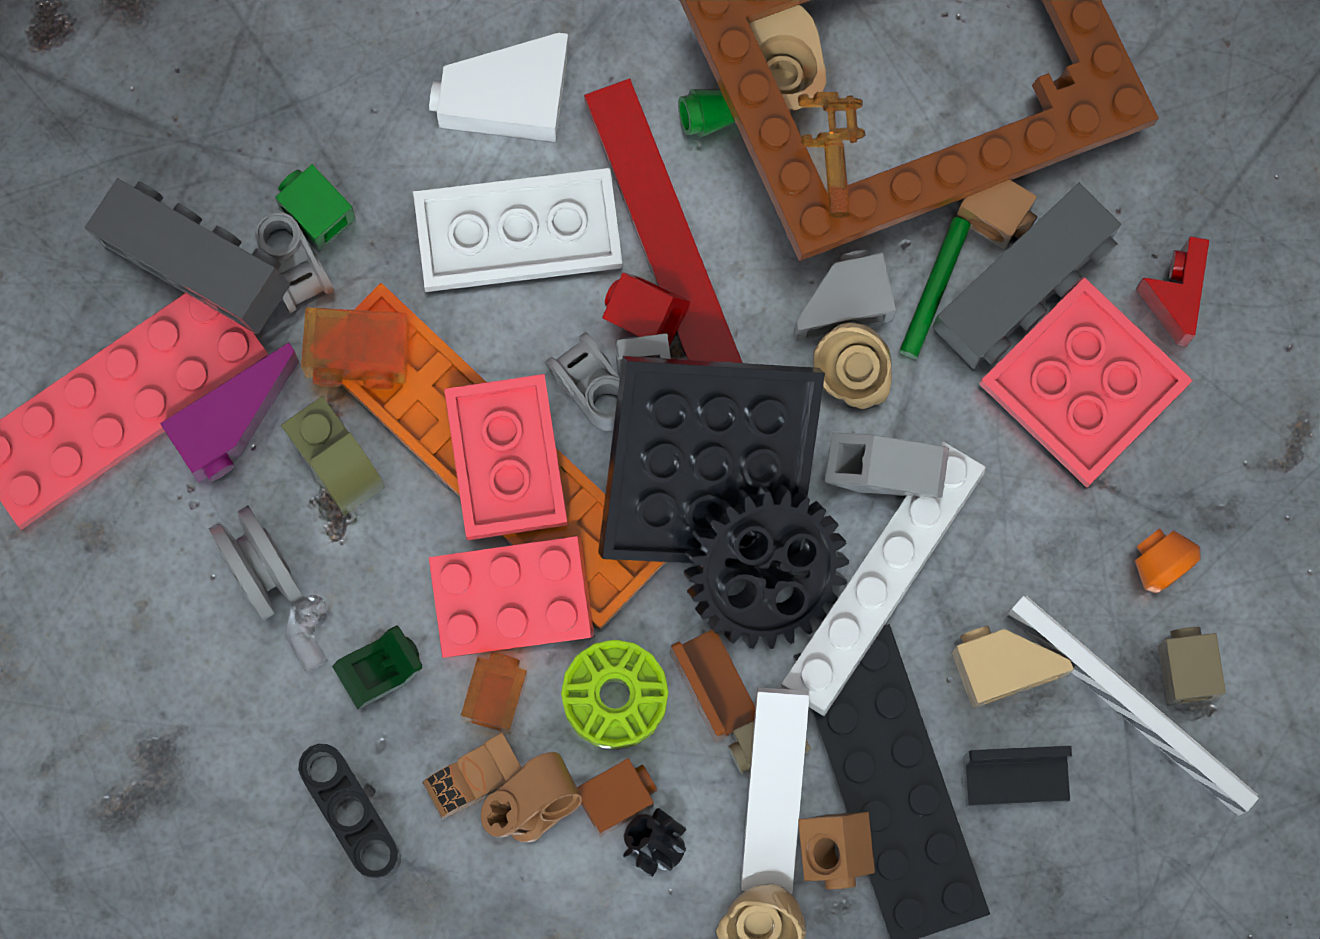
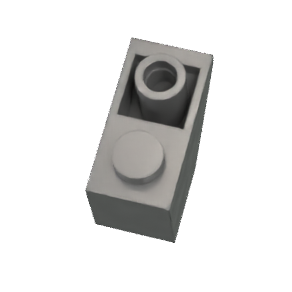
M832 432L825 482L860 493L942 498L949 448L879 435Z

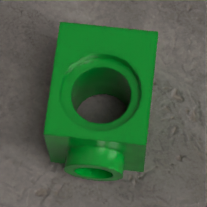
M313 164L303 172L299 169L295 170L278 187L280 193L275 196L279 210L295 219L303 235L319 252L356 220L351 204Z

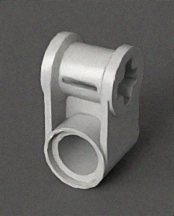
M282 212L270 213L263 217L256 227L255 237L259 249L281 263L278 271L291 284L282 297L289 313L297 310V304L323 291L326 294L334 292V288L315 252H312L295 219ZM277 229H286L293 234V239L286 248L278 250L266 244L270 233Z
M584 332L579 336L580 342L557 359L550 357L545 361V364L560 387L568 396L574 399L590 422L599 429L612 431L616 411L611 413L599 411L595 407V402L604 394L618 396L620 376L613 369L608 358L595 340L587 332Z

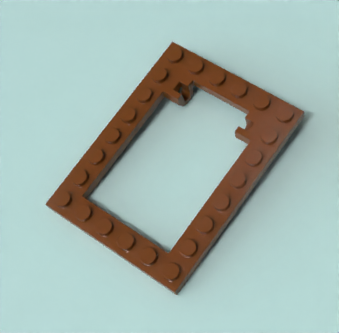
M679 0L799 261L974 195L1007 180H1013L1154 126L1159 119L1102 0H1042L1072 61V65L1067 66L1058 79L1053 81L1048 73L1038 77L1032 84L1044 111L827 193L749 25L753 21L811 0Z

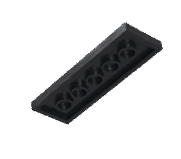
M890 624L885 625L825 716L811 708L810 710L845 813L869 812L875 873L867 875L888 939H920L988 916L990 912ZM802 653L793 656L794 663H796Z

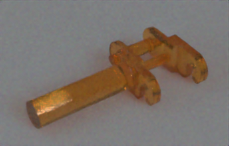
M817 92L813 95V98H809L808 94H801L798 96L799 106L822 107L824 111L828 112L829 132H820L816 138H812L811 134H805L801 137V144L804 147L810 148L824 147L830 217H848L850 210L845 151L842 140H850V143H856L857 139L866 136L865 130L858 128L856 109L863 106V101L854 98L852 95L846 96V98H839L838 92ZM835 111H846L847 128H836Z

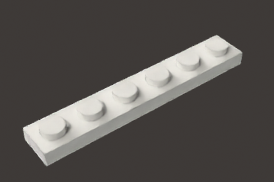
M942 442L940 445L949 448L943 497L906 496L781 684V689L809 691V707L822 716H825L985 473L986 467L945 442Z

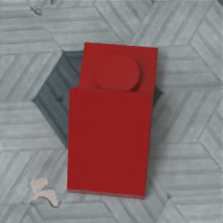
M1190 236L1181 251L1174 250L1170 264L1169 279L1177 280L1176 283L1142 278L1136 287L1139 295L1168 334L1180 346L1187 347L1196 335L1209 239Z

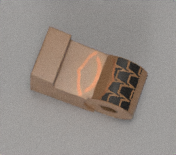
M502 732L485 741V744L458 758L459 761L439 770L422 782L442 819L452 816L487 798L521 770L522 767Z

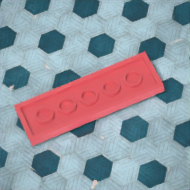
M183 294L0 419V502L21 530L163 433L164 429L160 424L161 422L269 354L252 331L190 295Z

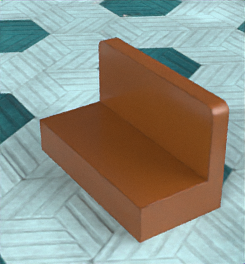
M710 630L688 642L681 644L679 641L670 646V655L715 743L732 735L733 730L754 721L755 705L718 633L716 634L713 630Z

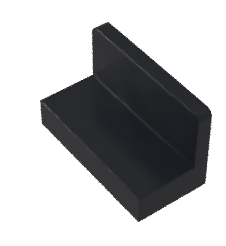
M1072 746L968 751L963 756L966 807L1069 802L1070 790L1067 760L1072 757Z

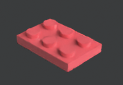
M545 374L444 389L466 539L474 540L567 526Z
M581 536L429 557L442 658L595 637Z

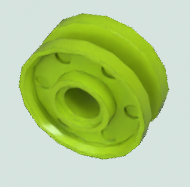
M620 640L595 643L579 653L565 672L561 691L566 719L577 735L595 747L611 750L637 746L653 735L665 716L669 694L665 673L654 656L635 643ZM619 682L629 690V700L621 708H609L601 701V690L608 683Z

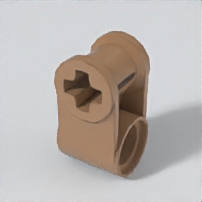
M549 752L534 757L515 776L487 797L481 809V822L488 834L494 837L512 835L514 839L520 842H534L560 819L568 816L580 806L582 796L561 755L557 752Z

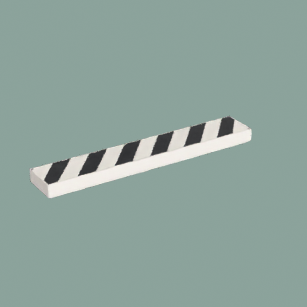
M1023 596L1006 615L1007 618L1040 646L1070 659L1074 668L1071 672L1237 816L1248 812L1259 799L1256 792L1028 596Z

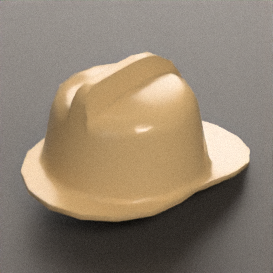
M797 5L749 23L789 111L808 107L821 97L826 85V68L819 33L811 15L802 6Z

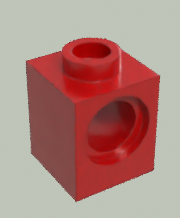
M623 272L620 279L613 282L606 294V310L602 318L639 337L667 333L670 347L690 301L640 276Z

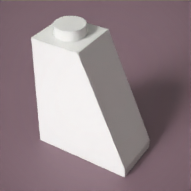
M555 33L445 65L443 67L442 81H433L429 104L430 111H437L439 128L556 142L569 50L568 34Z

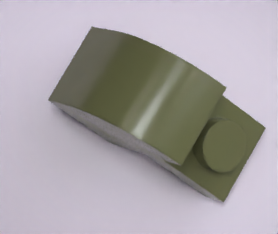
M323 396L281 424L286 435L310 466L314 476L343 516L385 488L381 477L353 435L348 432Z

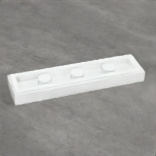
M757 687L740 883L741 891H746L756 885L776 884L787 890L790 894L793 892L809 691Z

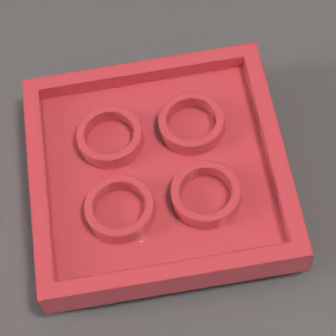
M1084 277L980 381L979 385L1088 488L1193 380Z

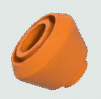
M1159 528L1136 546L1142 554L1135 560L1142 585L1145 590L1154 593L1167 588L1201 560L1200 546L1175 530L1166 536Z

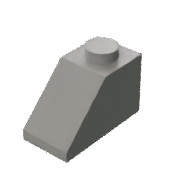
M857 250L842 255L840 257L841 261L832 265L797 319L794 329L795 340L801 341L825 336L832 329L844 323H861L872 326L893 321L896 305L883 253L870 255L869 250Z

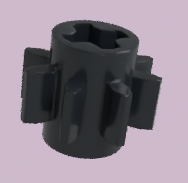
M656 808L652 816L638 814L627 825L623 835L624 842L628 847L623 857L650 877L654 876L657 868L671 871L681 861L686 851L685 843L680 837L684 834L686 828L660 808Z

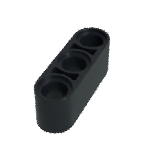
M316 744L310 746L302 753L299 760V774L352 864L369 880L383 881L391 878L397 872L401 863L399 848L347 761L331 745ZM322 756L334 758L337 763L335 776L326 782L312 780L310 775L312 763ZM349 799L360 801L364 808L362 819L353 826L339 824L336 818L339 805ZM374 843H383L390 850V860L380 870L367 869L363 863L365 849Z

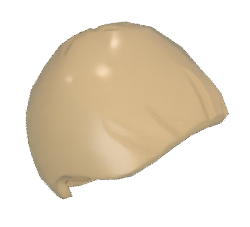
M861 323L840 324L828 332L816 345L813 352V363L815 368H820L825 373L823 388L826 392L837 399H843L848 405L858 409H866L874 404L879 405L886 401L892 383L891 354L886 342L870 326Z
M776 884L756 885L743 892L732 902L727 914L718 923L716 933L718 939H805L806 923L798 901L787 890Z

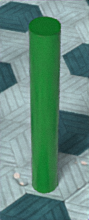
M953 217L899 350L906 357L917 359L971 227V223L963 218Z

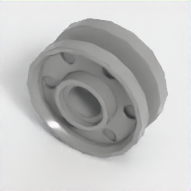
M249 505L237 511L244 531L242 536L235 539L220 522L208 529L235 580L264 621L275 614L268 595L269 590L277 587L292 604L303 598L289 574L291 570L265 528L262 529Z

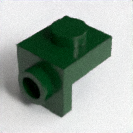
M396 625L388 629L380 639L338 659L332 668L356 708L360 709L407 685L420 672L422 664L419 660V652L416 645Z

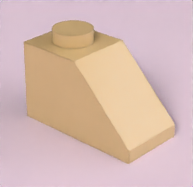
M989 626L977 628L961 635L960 638L963 644L957 645L951 652L972 709L1065 677L1074 670L1070 659L1006 629L991 633Z

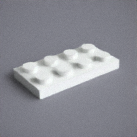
M610 168L413 191L425 292L623 268Z

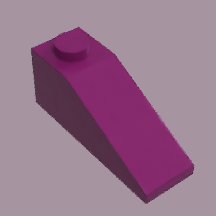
M290 343L285 344L160 423L198 483L205 478L210 482L217 480L235 467L233 460L242 455L299 362Z

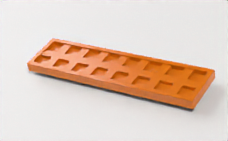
M380 283L311 352V355L460 497L444 389L487 382L386 286ZM556 448L567 526L500 536L510 546L581 536L593 625L601 630L666 562L601 558L598 549L605 493Z

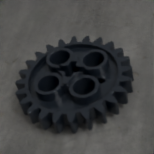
M759 485L756 499L752 500L742 489L739 490L738 495L739 505L733 508L729 502L722 499L720 504L724 514L720 518L709 513L704 515L706 521L711 526L708 532L693 531L692 534L700 542L701 548L688 549L685 553L693 563L697 564V566L684 570V575L689 582L696 583L687 590V594L693 602H699L695 610L702 619L709 618L707 624L716 634L725 629L724 635L733 644L742 635L743 641L752 649L757 644L759 637L762 636L766 645L773 649L776 644L777 635L782 634L792 644L795 638L794 629L800 626L810 635L813 631L809 619L813 616L821 620L826 618L827 614L822 608L825 602L835 604L838 600V597L831 590L832 586L847 584V579L840 572L836 571L837 568L849 564V559L842 552L837 551L847 543L839 533H833L839 526L838 523L830 515L824 517L826 509L818 501L809 505L810 499L804 492L799 491L791 499V493L788 489L780 485L774 498H772L770 491L764 485ZM758 531V536L752 545L746 548H739L741 538L746 533ZM805 538V544L798 553L787 555L789 546L795 540ZM734 558L739 559L742 563L732 562L725 564V560ZM774 561L780 569L770 566L771 562ZM754 566L763 568L762 574ZM808 570V574L805 576L793 575L791 571L805 572ZM746 579V585L740 593L728 596V590L734 582ZM794 587L792 595L787 600L776 603V597L782 589Z

